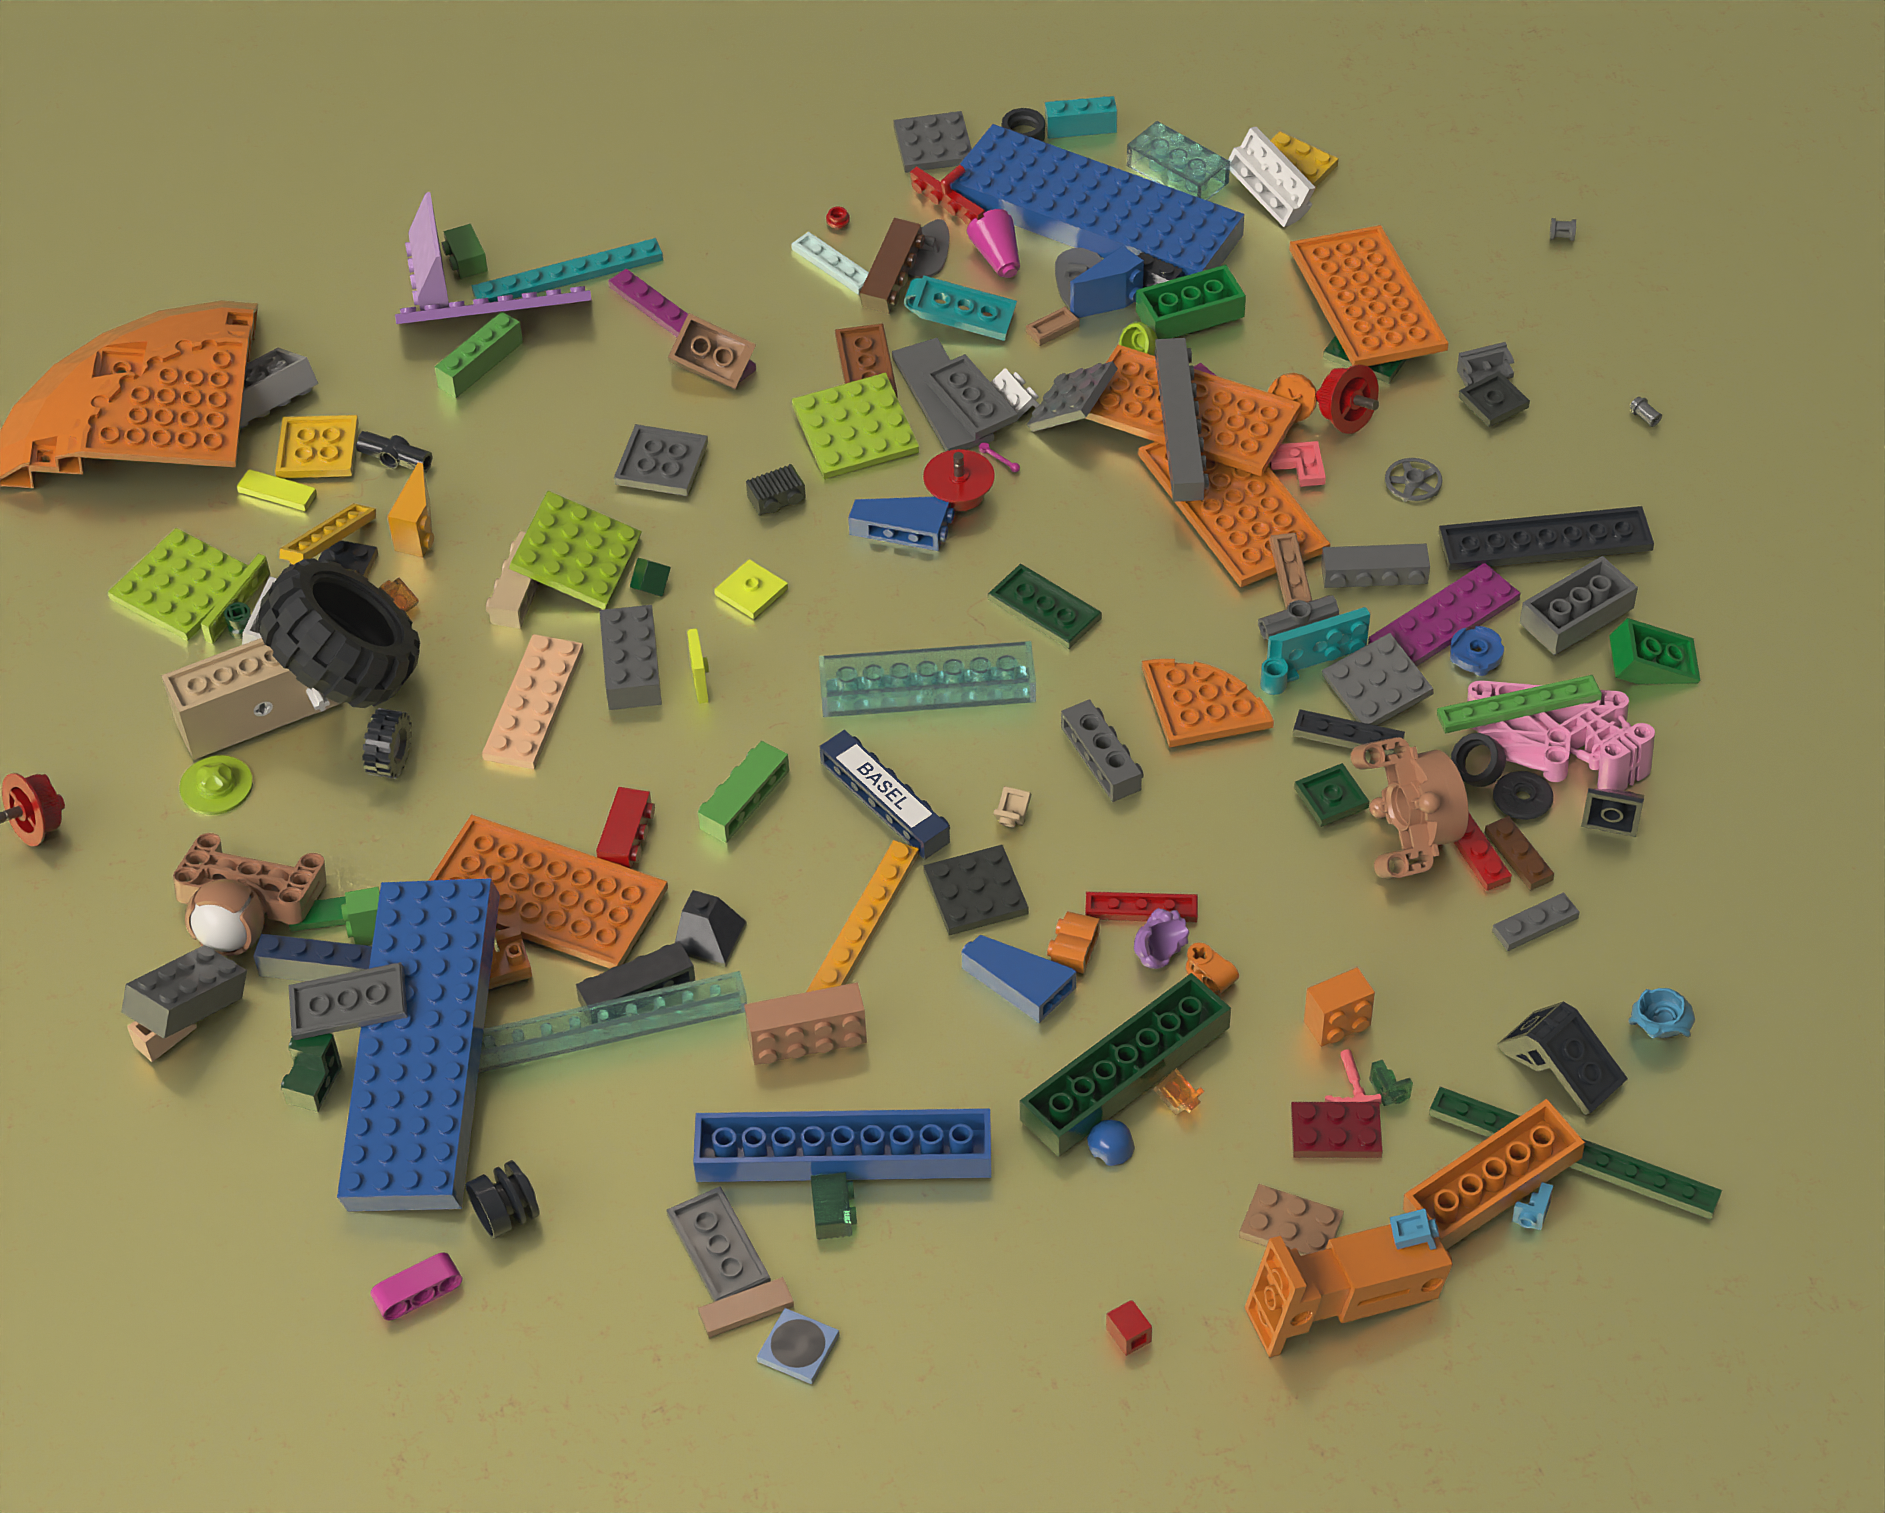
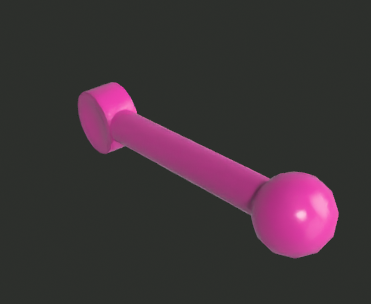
M988 443L980 444L979 449L981 453H989L1009 466L1012 472L1016 473L1020 470L1018 463H1012L990 449Z

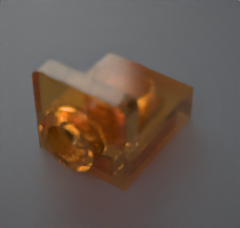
M400 577L393 582L388 580L379 587L394 599L393 602L405 612H408L419 602L418 598Z

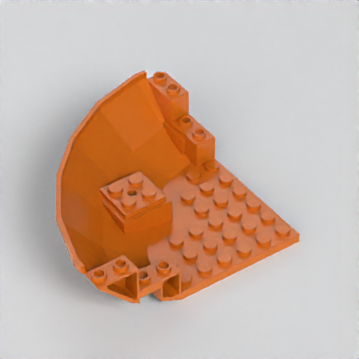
M221 300L159 310L100 334L54 364L13 406L0 430V486L34 488L36 472L83 475L85 458L236 467L246 364L250 362L252 340H255L258 304ZM119 370L126 371L125 373H117Z

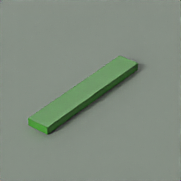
M1593 675L1440 707L1437 708V716L1446 734L1601 700L1602 693Z

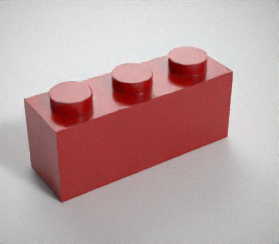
M618 787L596 849L597 858L632 869L634 862L639 861L641 853L640 843L641 840H646L648 833L647 823L649 819H653L655 813V804L651 802L650 791Z

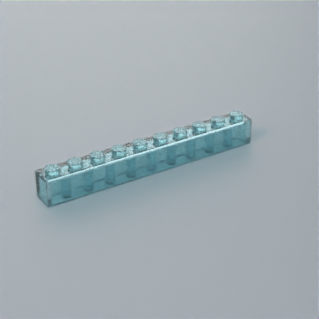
M740 971L485 1028L483 1031L478 1073L744 1013L747 995Z

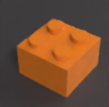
M1358 967L1307 988L1304 1022L1319 1045L1322 1047L1329 1043H1337L1343 1037L1354 1032H1362L1371 1026L1375 992Z

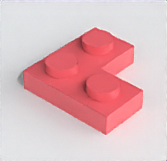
M1318 441L1287 443L1279 446L1270 461L1271 470L1296 468L1300 487L1325 485L1326 476Z

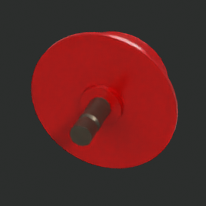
M963 449L949 450L936 455L927 463L923 473V480L927 490L934 497L950 502L951 508H954L955 511H967L978 506L982 502L984 495L993 486L995 479L994 468L987 458L974 451Z

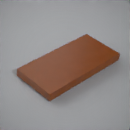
M883 323L835 329L844 383L847 384L886 373L898 398Z

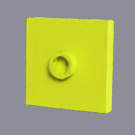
M748 559L714 590L717 597L752 619H755L788 590V583Z
M697 628L688 629V645L697 702L699 704L707 703L708 695L705 673L709 672L707 657H702Z

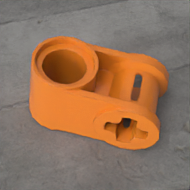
M1199 942L1192 944L1188 948L1187 974L1192 973L1217 996H1220L1239 979L1236 967L1211 949L1209 945Z

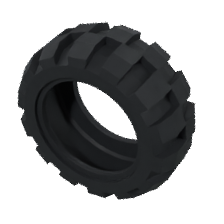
M315 558L303 559L285 568L261 600L257 624L260 625L259 633L264 644L273 651L272 656L284 669H289L299 682L309 689L314 688L321 692L325 698L339 704L347 702L356 708H367L371 705L373 707L397 694L418 663L420 640L418 632L412 629L413 622L406 612L400 609L393 602L394 599L382 588H377L365 576L354 570L349 571L339 563L329 560L319 562Z

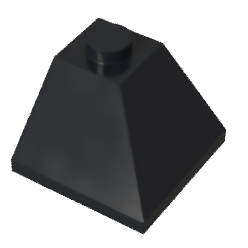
M1588 788L1581 827L1636 837L1644 795L1630 791Z
M692 890L681 913L675 943L680 941L688 957L726 967L747 922L719 897Z

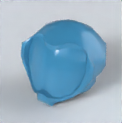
M1670 988L1646 989L1641 994L1639 1000L1633 1004L1631 1017L1628 1022L1630 1025L1638 1024L1652 1039L1656 1037L1668 1038L1679 1034L1689 1038L1691 1036L1690 1030L1695 1022V1016L1691 1004L1678 992Z

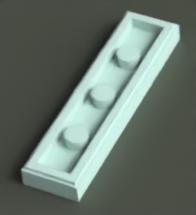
M807 232L791 243L793 251L860 295L862 286L868 276V271L810 232Z

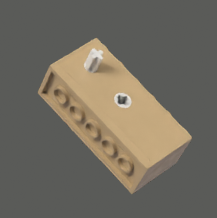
M262 638L161 675L175 723L193 760L320 711H325L328 708L339 705V703L325 698L321 692L314 688L309 689L299 682L289 669H284L272 656V649L264 644Z

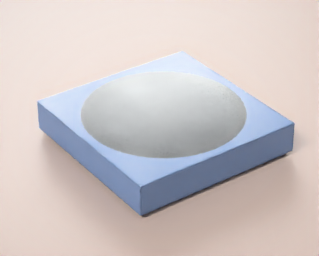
M784 1308L757 1355V1362L813 1384L840 1336L839 1330Z

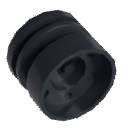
M513 1160L504 1164L505 1172L500 1167L494 1168L493 1172L496 1183L493 1184L483 1174L465 1184L468 1197L476 1215L486 1232L493 1239L512 1229L510 1215L521 1225L527 1221L525 1213L531 1219L540 1215L533 1187L527 1176Z

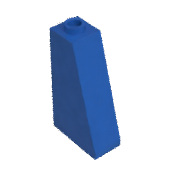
M979 935L973 942H968L962 949L963 970L1038 1023L1076 989V971L1072 968L986 936Z

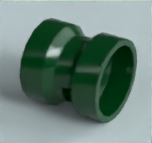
M237 602L230 604L225 609L224 616L229 634L233 638L243 639V632L251 617V611L245 603Z

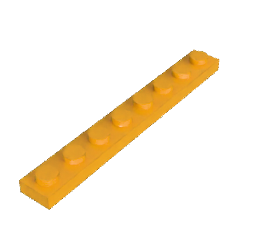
M893 840L806 992L842 986L847 983L918 858V848Z

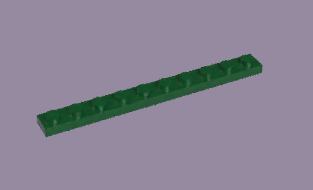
M1439 1087L1429 1110V1115L1486 1137L1492 1136L1520 1117L1517 1114L1443 1087ZM1582 1139L1585 1142L1583 1156L1580 1160L1569 1166L1570 1168L1710 1220L1712 1219L1722 1190Z

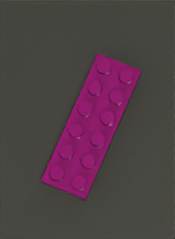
M1482 564L1369 636L1368 644L1391 633L1417 667L1451 645L1454 634L1460 629L1467 627V630L1475 629V626L1482 625L1519 601L1521 593L1487 564Z

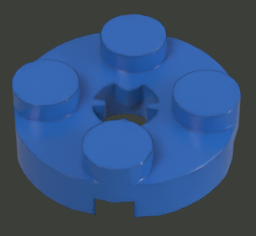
M1475 626V629L1467 630V627L1460 629L1451 640L1450 660L1460 668L1474 672L1478 676L1487 675L1503 659L1504 646L1501 643V637L1492 629L1483 626ZM1478 647L1482 648L1480 652H1476L1471 649H1476Z

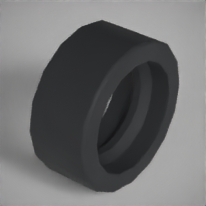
M1018 108L1009 111L1002 118L1001 127L1012 130L1016 126H1031L1035 130L1017 133L1042 142L1044 141L1045 119L1038 111L1031 108Z
M1471 733L1462 737L1455 744L1451 753V760L1456 765L1462 780L1474 787H1486L1493 784L1502 775L1506 765V755L1503 747L1495 739L1482 733ZM1479 745L1487 746L1491 751V761L1488 767L1478 775L1469 774L1465 767L1469 752Z

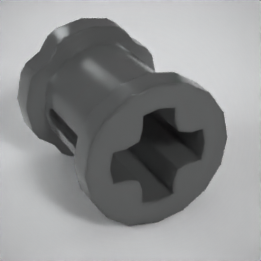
M1551 218L1550 239L1554 240L1555 237L1570 238V241L1575 240L1576 219L1556 221V218Z

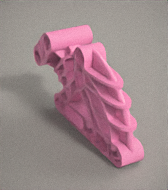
M1475 681L1468 687L1467 702L1542 685ZM1600 690L1602 696L1601 700L1472 728L1478 733L1495 739L1503 747L1506 761L1543 771V776L1551 782H1560L1567 777L1569 754L1571 753L1576 755L1578 759L1589 763L1590 769H1599L1598 789L1624 791L1627 789L1628 784L1634 785V779L1638 782L1647 777L1651 772L1655 730L1649 724L1638 723L1631 726L1629 722H1626L1629 698L1626 694L1619 691ZM1585 745V751L1577 750Z

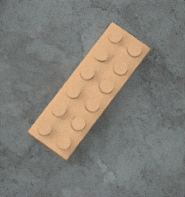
M532 635L482 752L483 760L535 769L583 653V643Z

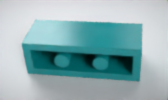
M1114 96L1045 102L1047 138L1117 133V108Z

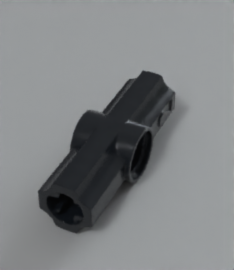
M362 431L358 436L357 451L379 458L382 464L394 469L400 465L414 470L419 462L423 463L424 472L427 473L431 467L432 452L411 446L401 436L394 435L389 439L368 431Z

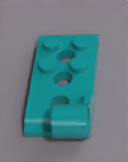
M924 275L923 278H916L910 282L904 298L906 308L918 315L919 318L1005 341L1017 304L1016 300ZM935 300H943L946 303L940 304L937 303ZM965 306L969 308V310H962L959 307ZM983 313H990L993 316H985Z
M1363 607L1268 637L1267 659L1262 663L1261 689L1270 695L1281 694L1286 690L1288 682L1299 679L1298 670L1326 661H1333L1367 646L1370 623L1368 609Z

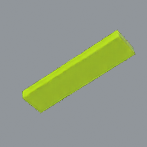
M257 554L202 621L201 627L205 641L212 644L215 643L227 628L224 616L225 609L230 604L237 602L246 604L268 578L270 570L266 556Z

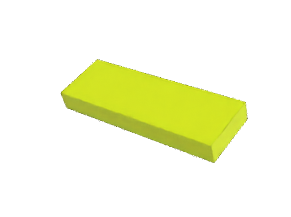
M248 469L237 485L239 493L302 511L307 510L317 495L316 488L251 469Z

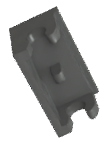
M1506 342L1459 353L1457 372L1466 387L1498 371L1507 379L1514 377L1513 369L1510 364L1514 363V359L1507 348Z

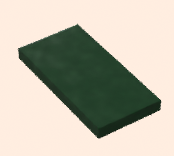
M1019 564L988 593L989 601L1068 649L1102 619L1101 611L1023 564Z

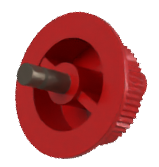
M1356 364L1347 369L1334 368L1326 376L1323 384H1321L1322 386L1316 392V401L1319 403L1320 412L1324 418L1332 421L1334 427L1345 434L1358 432L1369 422L1374 411L1379 407L1377 377L1370 367L1362 364Z
M18 773L6 775L2 783V800L5 810L0 812V824L9 821L15 833L25 844L37 846L44 840L45 833L56 830L60 826L62 810L65 809L64 799L60 794L56 793L46 774H35L26 778Z

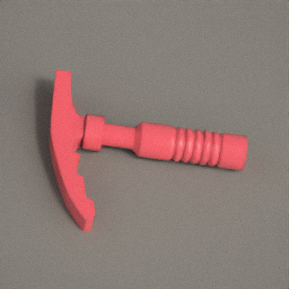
M1348 1049L1343 1050L1340 1055L1349 1082L1353 1085L1354 1097L1341 1098L1327 1095L1325 1096V1102H1379L1381 1104L1380 1094L1365 1095L1364 1088L1359 1083L1361 1079L1352 1052Z

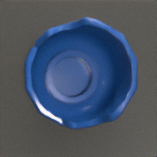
M1118 1120L1101 1121L1091 1129L1087 1137L1089 1150L1094 1158H1101L1108 1166L1124 1163L1132 1157L1135 1149L1129 1128Z

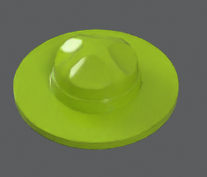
M224 755L211 756L194 763L186 770L181 778L179 790L183 802L191 810L207 815L222 814L235 809L247 799L252 790L253 779L251 771L241 760Z

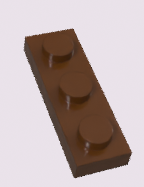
M1509 816L1485 826L1484 833L1530 891L1554 880V872Z

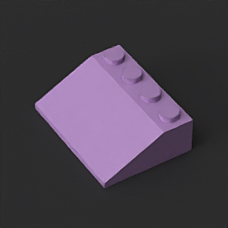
M427 192L409 229L410 242H405L407 257L412 256V258H408L410 273L414 272V274L410 275L412 289H417V291H412L414 305H419L420 311L425 310V305L440 304V308L449 307L431 193Z

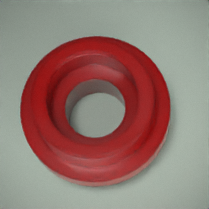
M836 206L828 211L826 222L833 228H842L850 222V215L845 208Z

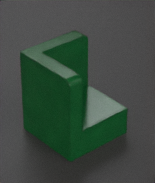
M638 558L630 588L663 596L671 567Z

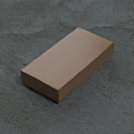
M1065 306L1026 325V333L1041 346L1079 327L1080 320Z

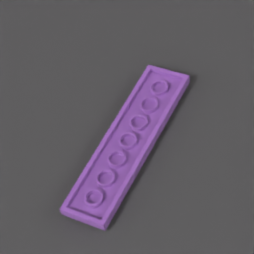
M585 286L571 287V292L561 293V289L546 290L545 296H537V292L522 293V298L513 299V295L498 296V301L489 302L488 298L474 299L471 305H465L464 301L450 302L447 308H440V304L425 305V310L416 311V307L401 308L400 313L395 314L396 324L590 301L592 299L590 290L585 291Z

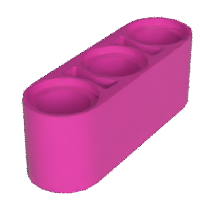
M443 1252L381 1281L372 1288L370 1295L382 1317L389 1321L397 1319L453 1291L461 1284L463 1278L450 1255Z

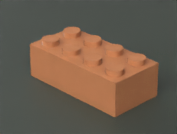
M858 982L744 1004L748 1040L754 1065L770 1064L777 1060L800 1058L803 1055L818 1052L826 1053L833 1049L856 1047L867 1043L865 1009Z

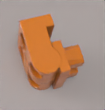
M519 925L495 932L498 952H496L494 947L489 989L532 977V970Z

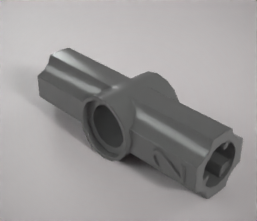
M1333 595L1310 602L1296 600L1291 602L1286 610L1259 618L1260 634L1264 640H1268L1270 636L1339 615V608Z

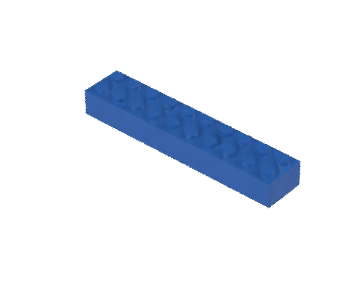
M990 1108L696 1113L693 1159L696 1182L991 1178Z

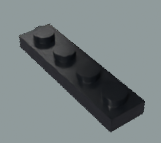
M1299 709L1293 728V736L1351 749L1358 745L1391 738L1404 739L1405 737L1404 731ZM1394 749L1384 750L1385 755L1394 753Z

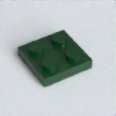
M1343 763L1295 781L1294 789L1320 827L1369 808L1368 798Z

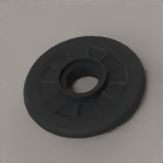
M1515 771L1502 776L1496 782L1493 789V799L1497 807L1506 815L1516 819L1529 820L1544 815L1550 809L1553 803V791L1548 782L1539 775L1527 771ZM1521 791L1527 792L1530 797L1528 799H1521L1516 796V793Z

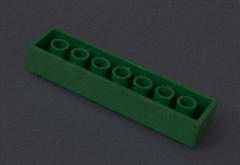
M1190 973L1020 1100V1121L1058 1157L1089 1135L1095 1125L1103 1120L1110 1119L1229 1029L1231 1007L1195 975Z

